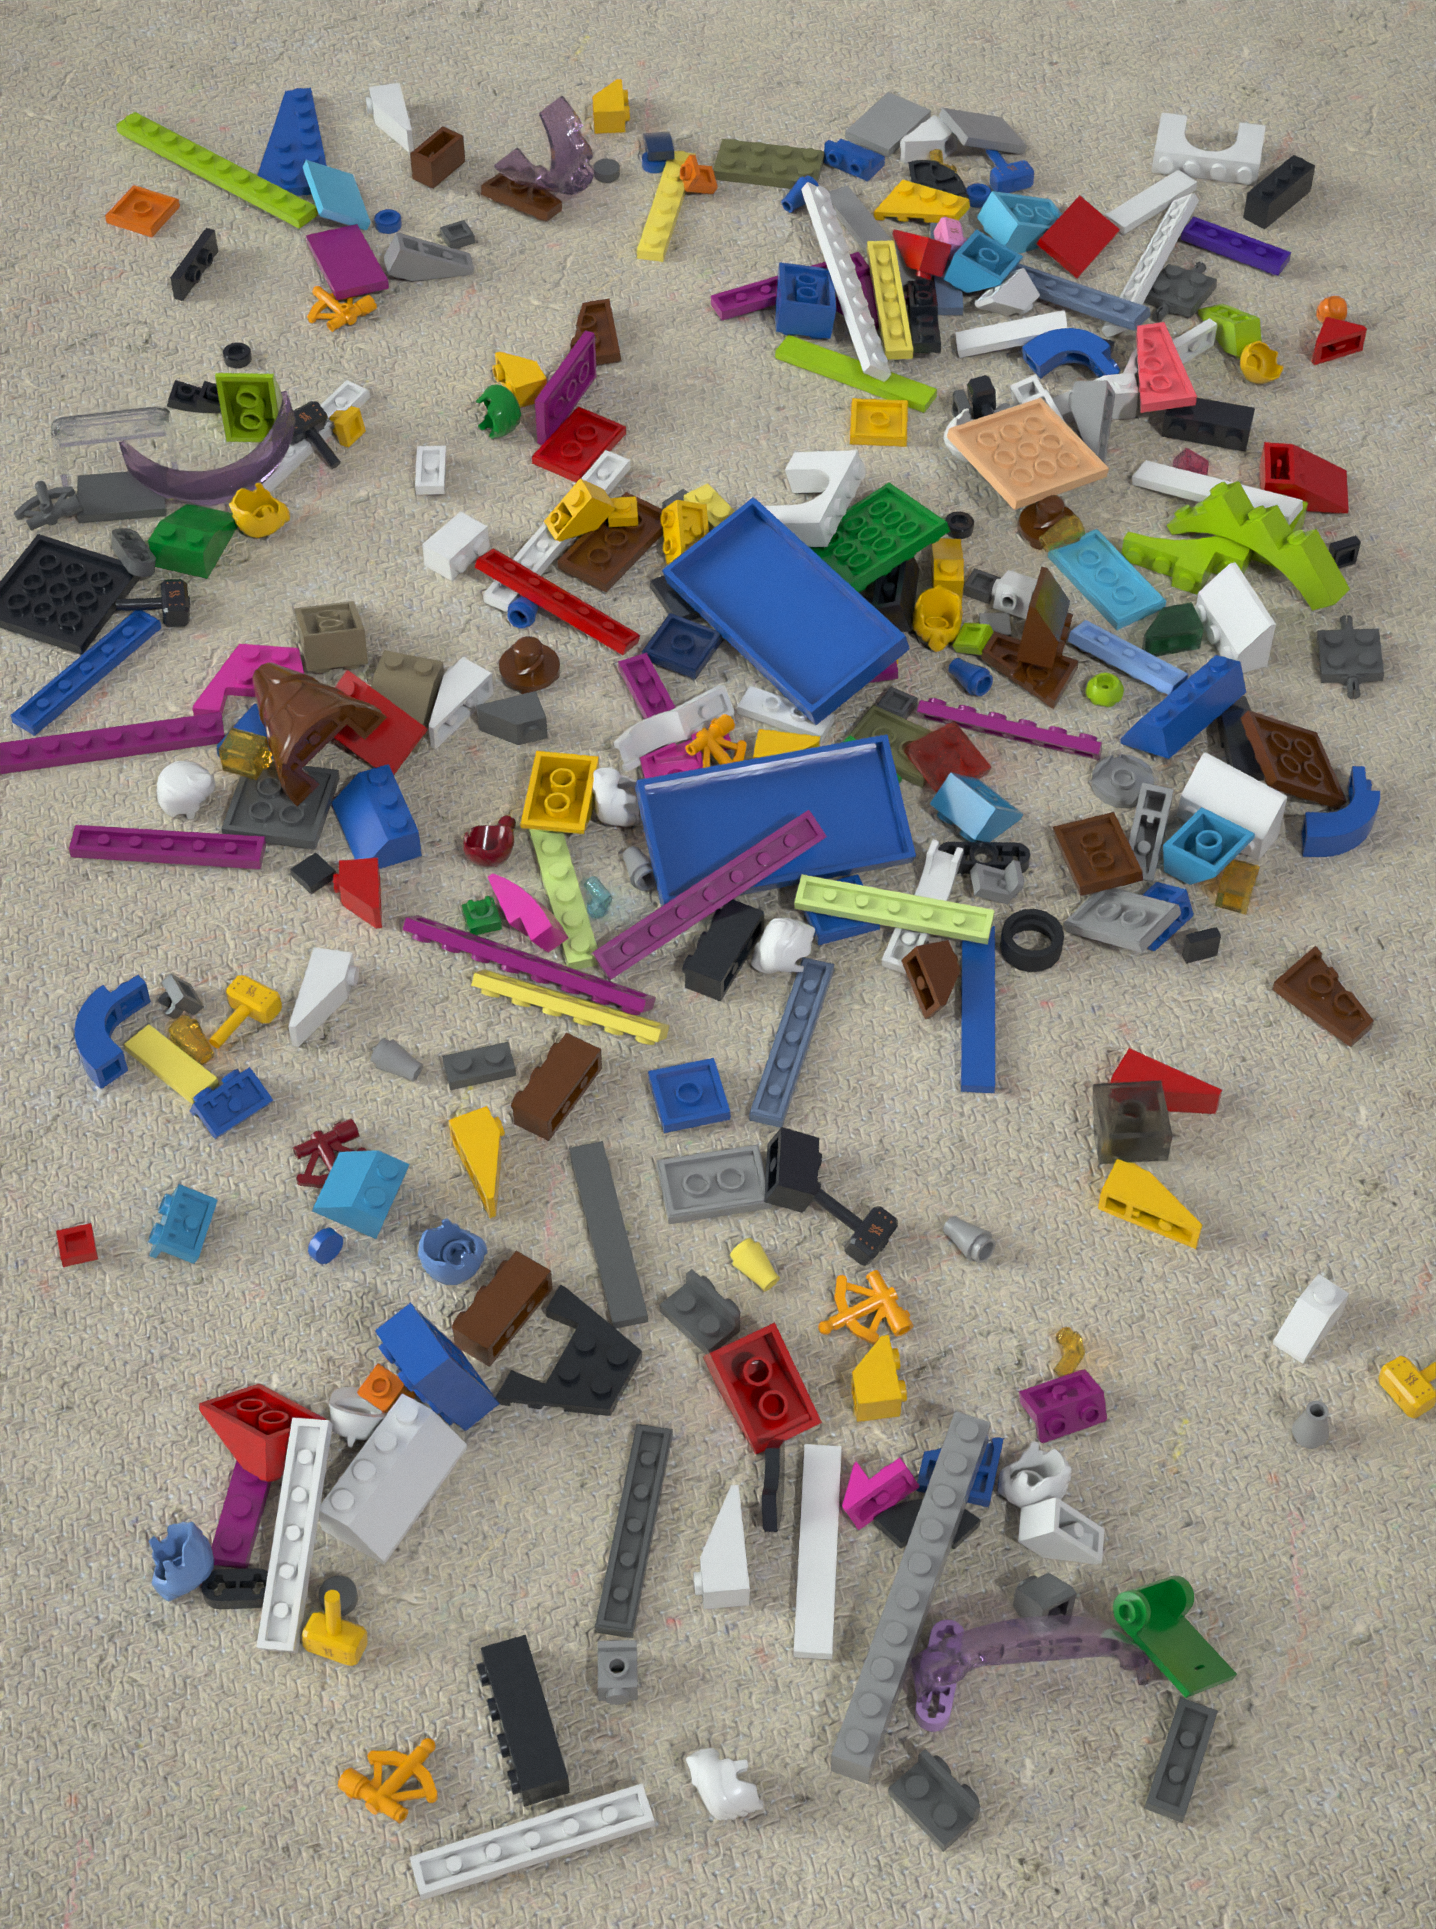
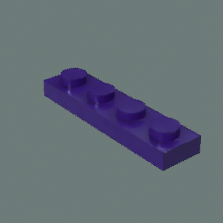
M1194 216L1181 233L1180 240L1277 276L1280 275L1289 263L1291 252Z

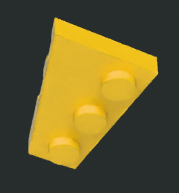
M902 179L875 209L874 217L875 220L882 221L885 220V217H897L898 221L908 222L909 218H923L926 223H938L942 217L959 221L970 208V202L967 198Z

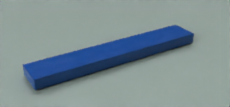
M136 610L13 712L10 715L12 723L33 736L38 734L162 628L160 620L143 610Z
M995 926L991 928L988 945L962 940L961 1092L995 1093Z

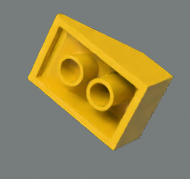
M536 751L520 823L521 828L585 834L595 807V795L592 793L593 773L596 769H599V757Z

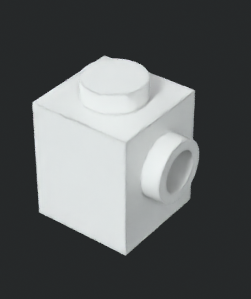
M1008 570L1001 579H996L993 585L992 596L995 597L993 608L1026 619L1037 579Z

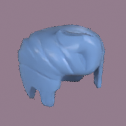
M449 1219L441 1220L443 1225L437 1228H429L422 1234L419 1241L418 1257L421 1260L422 1267L434 1280L444 1285H458L476 1274L484 1261V1256L488 1253L487 1245L478 1235L470 1233L469 1230L461 1229L458 1224L452 1223Z
M192 1521L169 1525L167 1529L168 1535L165 1539L159 1541L153 1536L148 1541L153 1550L152 1558L156 1564L152 1577V1586L168 1602L198 1588L210 1576L214 1568V1555L208 1538L203 1535V1531Z

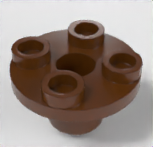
M1051 495L1027 506L1020 514L1018 525L1020 533L1030 542V546L1034 549L1042 550L1046 547L1059 546L1074 539L1078 521L1073 511L1064 506V501L1059 496Z
M525 636L518 639L515 644H512L503 653L499 661V673L502 680L508 686L518 690L520 694H526L544 689L560 677V661L553 649L542 644L535 637Z

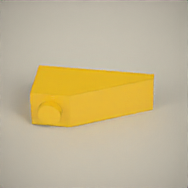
M941 538L938 542L931 544L932 588L938 585L943 586L945 589L958 594L962 604L964 559L961 539Z
M485 1106L450 1119L449 1128L451 1141L489 1218H492L497 1214L502 1157L501 1137L505 1136V1132L499 1117L493 1118L488 1107Z
M1117 1159L1101 1190L1098 1209L1196 1249L1203 1225L1151 1172L1142 1169L1135 1163H1127Z

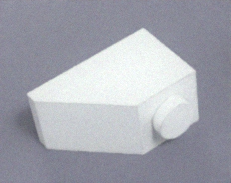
M1021 268L1012 271L1001 285L991 287L974 304L977 308L1005 316L1014 313L1022 315L1033 308L1032 303L1040 294L1026 270Z
M1318 1274L1298 1298L1275 1337L1273 1345L1304 1364L1342 1316L1349 1293Z
M1055 1497L1021 1508L1018 1542L1043 1558L1100 1564L1103 1557L1104 1528Z

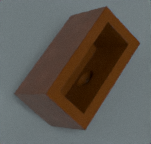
M442 126L410 153L412 179L434 189L466 162L463 135Z

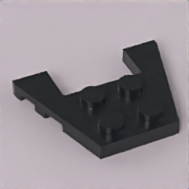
M560 1285L546 1308V1317L576 1329L546 1383L511 1370L497 1393L496 1399L500 1405L510 1406L511 1403L528 1404V1408L534 1409L550 1406L564 1408V1412L611 1416L642 1359V1350L569 1289Z

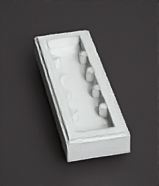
M749 686L737 706V714L791 733L820 736V743H822L834 723V714H830L818 725H815L787 698Z

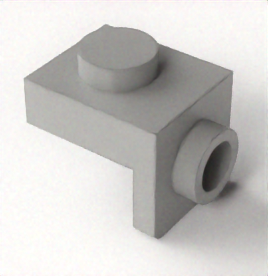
M1012 860L1005 870L978 863L970 870L974 896L1008 904L1022 890L1024 885V876L1022 875L1019 861Z

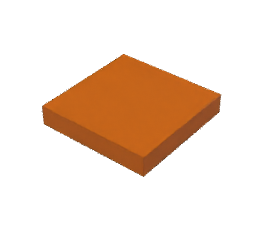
M133 185L105 215L106 222L148 237H153L179 209L180 203L177 198Z

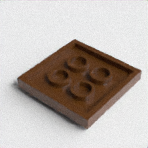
M1250 710L1241 717L1246 737L1250 740L1255 752V759L1260 764L1267 786L1277 791L1294 795L1297 798H1304L1336 809H1340L1347 802L1317 732Z

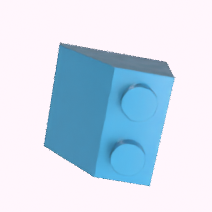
M976 229L954 254L944 280L966 293L999 286L1020 263L1023 256Z
M951 772L930 802V805L939 811L937 816L950 825H953V823L961 829L960 835L970 842H991L1021 820L1024 815L980 779Z
M1201 807L1163 845L1164 872L1189 885L1214 878L1255 838V833Z
M379 1150L339 1152L312 1212L377 1239L410 1164Z

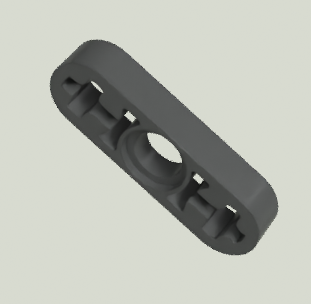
M127 528L114 529L111 536V548L127 571L132 575L140 577L154 575L156 557L138 532Z

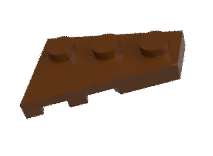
M512 164L481 185V195L492 199L494 202L513 207L516 211L535 216L538 220L548 221L562 211V201L545 188L532 185V179L527 175L521 177L517 174V168Z
M610 298L582 303L576 323L575 337L572 338L570 344L571 350L585 331H589L595 335L596 365L621 361Z
M994 631L982 650V660L1054 709L1077 671L1078 661L1062 655L1061 659L1055 658L1052 669L1018 661L1016 659L1021 640Z
M1315 945L1274 982L1272 990L1346 1045L1352 1047L1372 1029L1374 1020L1355 995L1350 991H1346L1338 980V973L1333 967L1329 968L1321 958V951Z

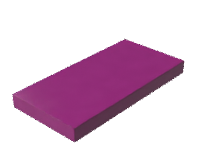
M358 224L306 235L307 245L336 300L389 288L388 279Z
M585 331L535 399L537 444L543 445L568 418L597 377L594 333Z

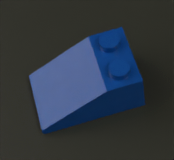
M779 262L775 315L776 332L787 336L804 335L812 339H831L836 314L835 288L828 268Z

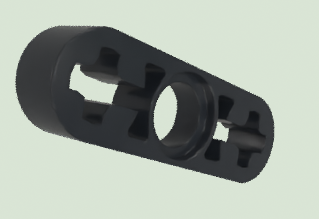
M945 842L938 848L939 851L954 855L957 847L963 848V856L957 874H970V870L976 863L1005 870L1013 860V856L1018 857L1022 873L1026 872L1029 868L1030 850L1024 844L1017 842ZM987 854L992 860L983 863L977 861L975 856ZM966 855H969V861H965Z

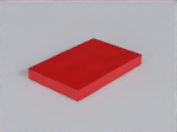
M1079 195L1036 244L1078 279L1117 235L1120 229Z
M578 406L532 455V464L577 483L605 450L610 452L626 435V426Z

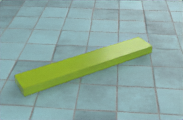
M788 335L775 351V358L887 400H907L909 408L923 413L926 412L937 397V389L893 372L883 382L863 373L859 360Z

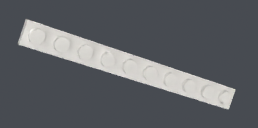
M807 182L801 190L863 373L885 382L891 376L887 363L888 359L884 355L881 339L876 332L875 322L868 309V302L864 297L861 282L858 280L855 265L851 260L849 247L843 237V230L839 225L837 213L833 208L830 193L822 186L817 187Z

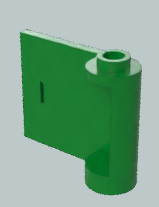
M1176 1575L1120 1593L1113 1603V1614L1117 1623L1185 1698L1235 1678L1237 1673L1185 1618V1615L1194 1604L1193 1588L1185 1578Z

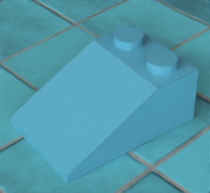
M992 191L979 212L977 219L984 226V231L994 240L1017 253H1025L1040 248L1036 243L1062 213L1051 199Z

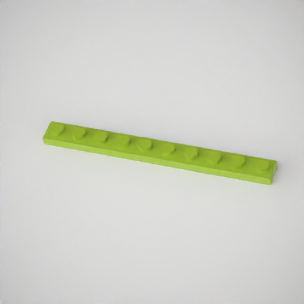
M137 112L129 114L116 124L119 134L299 229L318 216V210L315 205Z

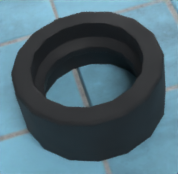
M1023 909L1015 912L1004 922L1000 940L1001 953L1005 960L1018 970L1041 972L1051 968L1060 959L1064 942L1063 926L1056 917L1046 911ZM1032 930L1047 936L1051 941V945L1042 950H1028L1017 945L1013 940V936L1022 931Z

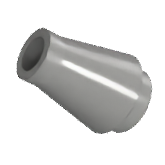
M636 846L627 848L623 853V859L626 862L631 884L641 891H649L655 888L656 882L651 859Z
M383 1038L375 1047L370 1059L371 1062L376 1064L377 1069L407 1078L412 1082L417 1079L423 1069V1064L412 1057L394 1039L389 1041Z
M957 1216L951 1217L944 1225L943 1232L951 1238L969 1261L983 1263L994 1252L996 1241L992 1238L991 1232L965 1222Z
M1310 1402L1293 1423V1436L1302 1447L1314 1449L1322 1446L1328 1440L1329 1410L1323 1402Z

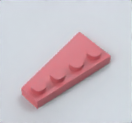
M1165 322L1137 326L1136 342L1140 413L1196 405L1197 395Z

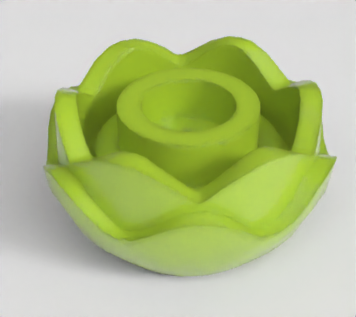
M1111 673L1094 675L1086 686V696L1094 705L1112 707L1122 700L1124 693L1122 682Z

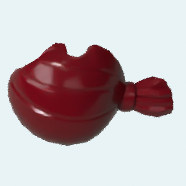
M505 815L499 819L498 824L495 826L478 825L471 828L470 835L466 832L463 838L465 856L475 865L486 869L495 868L505 863L510 857L514 846L513 829L516 826L515 819Z

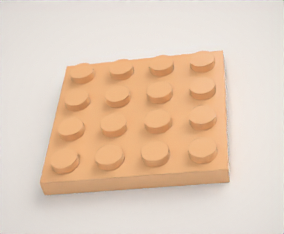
M1042 398L949 428L947 434L950 442L1014 510L1041 501L1048 496L1058 495L1106 478L1109 471L1106 464Z

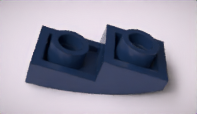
M669 131L643 133L648 161L675 159L673 141Z

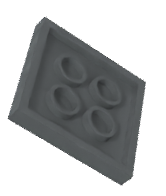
M247 758L222 826V834L265 836L266 843L316 850L340 779L339 770L304 766L303 769L314 777L320 785L297 807L289 799L281 786L275 761Z

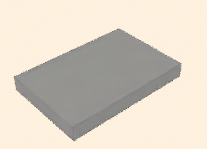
M887 92L845 131V139L889 157L900 147L901 140L905 135L910 134L921 123L931 118V110Z
M942 108L939 114L942 121L964 146L1015 154H1024L1027 145L1002 117Z
M1112 888L1094 893L1063 924L1066 932L1142 953L1181 915V911L1177 904Z
M759 1145L656 1160L668 1224L772 1208V1204L764 1202L766 1175Z

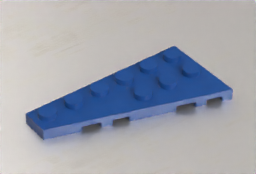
M296 88L285 91L258 172L259 177L296 196L312 194L303 170L305 161L309 160L327 166L311 88Z

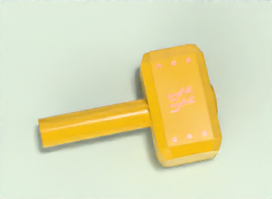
M238 975L226 989L227 1001L230 1007L236 1010L213 1034L209 1042L213 1047L219 1049L248 1016L262 1024L271 1023L282 1009L279 993L247 975Z
M1400 1355L1381 1368L1378 1377L1379 1384L1408 1417L1416 1419L1434 1407L1436 1403V1389L1430 1382L1436 1379V1362L1419 1371L1409 1358Z
M329 1590L324 1595L325 1613L321 1611L312 1613L303 1630V1647L308 1652L348 1666L357 1665L368 1643L367 1630L361 1625L341 1619L340 1594L336 1590Z

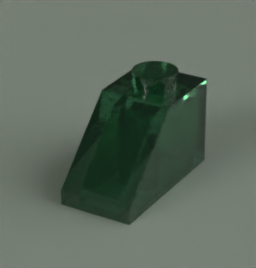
M1192 602L1163 607L1144 634L1142 650L1158 657L1200 649L1204 627Z

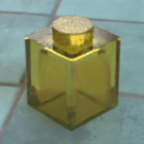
M233 727L219 748L223 771L257 780L262 771L269 767L272 759L267 737Z
M1233 859L1225 867L1215 906L1246 915L1256 887L1260 866Z

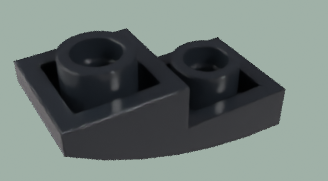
M175 380L168 398L167 407L188 412L219 413L221 408L217 385L204 380L203 386L200 388Z

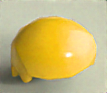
M1261 341L1246 345L1240 357V367L1245 378L1255 384H1265L1279 378L1283 371V365L1277 364L1278 352L1270 349L1266 343Z

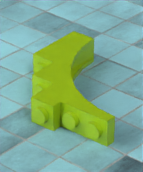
M1239 481L1230 484L1221 482L1209 490L1211 494L1205 500L1199 502L1194 507L1185 505L1179 508L1174 513L1175 517L1167 524L1172 535L1186 532L1209 533L1247 546L1266 558L1284 573L1301 592L1312 610L1335 605L1350 590L1317 529L1306 532L1300 529L1293 532L1278 505L1268 508L1262 505L1254 508Z
M1303 502V509L1289 525L1293 532L1300 530L1304 524L1308 506L1307 502ZM1128 531L1123 539L1121 552L1131 564L1172 577V587L1196 595L1204 588L1211 573L1218 575L1230 563L1236 562L1243 575L1251 560L1275 567L1270 561L1247 546L1221 536L1172 540L1149 537Z

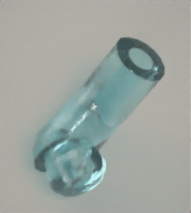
M592 876L584 883V887L593 897L590 904L587 903L586 910L592 918L600 919L607 915L613 897L596 876Z

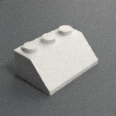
M1236 562L1230 563L1199 591L1197 604L1194 607V616L1196 621L1201 623L1206 630L1208 640L1216 646L1220 656L1240 661L1242 672L1245 673L1267 666L1276 623Z
M1204 752L1180 796L1177 817L1187 822L1203 807L1255 833V838L1240 853L1258 861L1278 838L1288 796Z

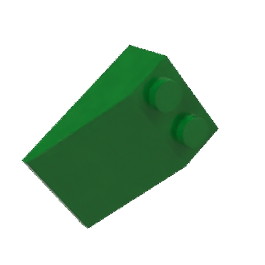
M187 503L162 519L148 540L149 549L156 557L155 567L208 579L238 527L232 517L233 514Z

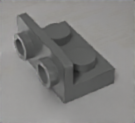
M693 1269L686 1273V1284L660 1304V1312L706 1355L721 1348L740 1332V1310L731 1299H724L706 1276L700 1277Z
M926 1749L919 1753L918 1762L888 1789L890 1797L943 1852L978 1821L981 1806L976 1793L968 1785H960L951 1775V1770L947 1763L938 1755L933 1757Z

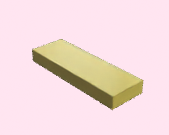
M150 1024L124 1044L127 1053L192 1105L195 1103L193 1097L207 1087H211L214 1090L219 1086L216 1076Z

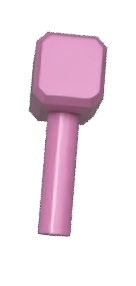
M942 217L933 231L935 240L952 245L948 260L951 261L954 254L968 239L963 236L961 223L948 217Z

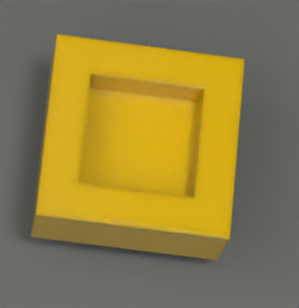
M636 497L610 498L616 508L608 516L609 527L638 526Z

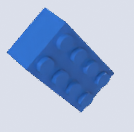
M409 1303L375 1330L383 1342L378 1348L391 1364L394 1363L400 1370L397 1375L411 1392L414 1391L423 1403L427 1402L437 1415L440 1413L450 1426L456 1423L466 1431L500 1404L462 1350L412 1303Z

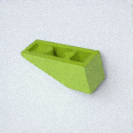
M1223 303L1198 309V315L1203 322L1210 318L1217 323L1215 339L1225 352L1236 356L1237 359H1240L1242 350L1246 345L1256 341L1262 342L1259 317Z

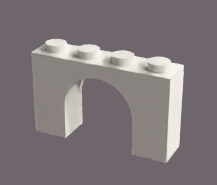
M1161 113L1152 173L1170 175L1180 170L1191 178L1256 186L1266 125L1240 122L1237 140L1233 146L1222 151H1205L1194 147L1185 138L1186 115Z
M858 450L794 452L785 468L792 492L822 494L803 504L764 507L808 547H827L833 534L836 533L842 517L846 514L852 498L855 497L856 490L865 478L866 469L864 463L861 462Z

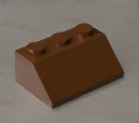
M1041 567L1016 660L1052 669L1055 658H1062L1073 614L1068 613L1070 600L1046 567Z

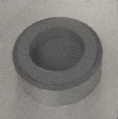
M606 158L595 162L594 177L598 181L610 183L619 178L620 165L617 161Z
M333 1576L323 1582L319 1589V1601L324 1612V1595L329 1590H336L340 1594L341 1616H345L354 1610L358 1602L356 1585L351 1579L345 1576Z

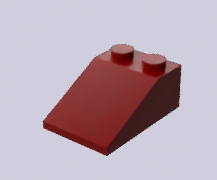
M347 670L334 688L376 706L387 718L365 740L348 725L334 738L375 768L389 764L393 775H395L428 729Z
M775 1322L703 1356L717 1389L755 1455L765 1451L771 1440L786 1441L822 1423Z
M260 1383L199 1403V1411L242 1468L259 1477L260 1480L267 1482L277 1481L284 1474L292 1418L326 1420V1418Z

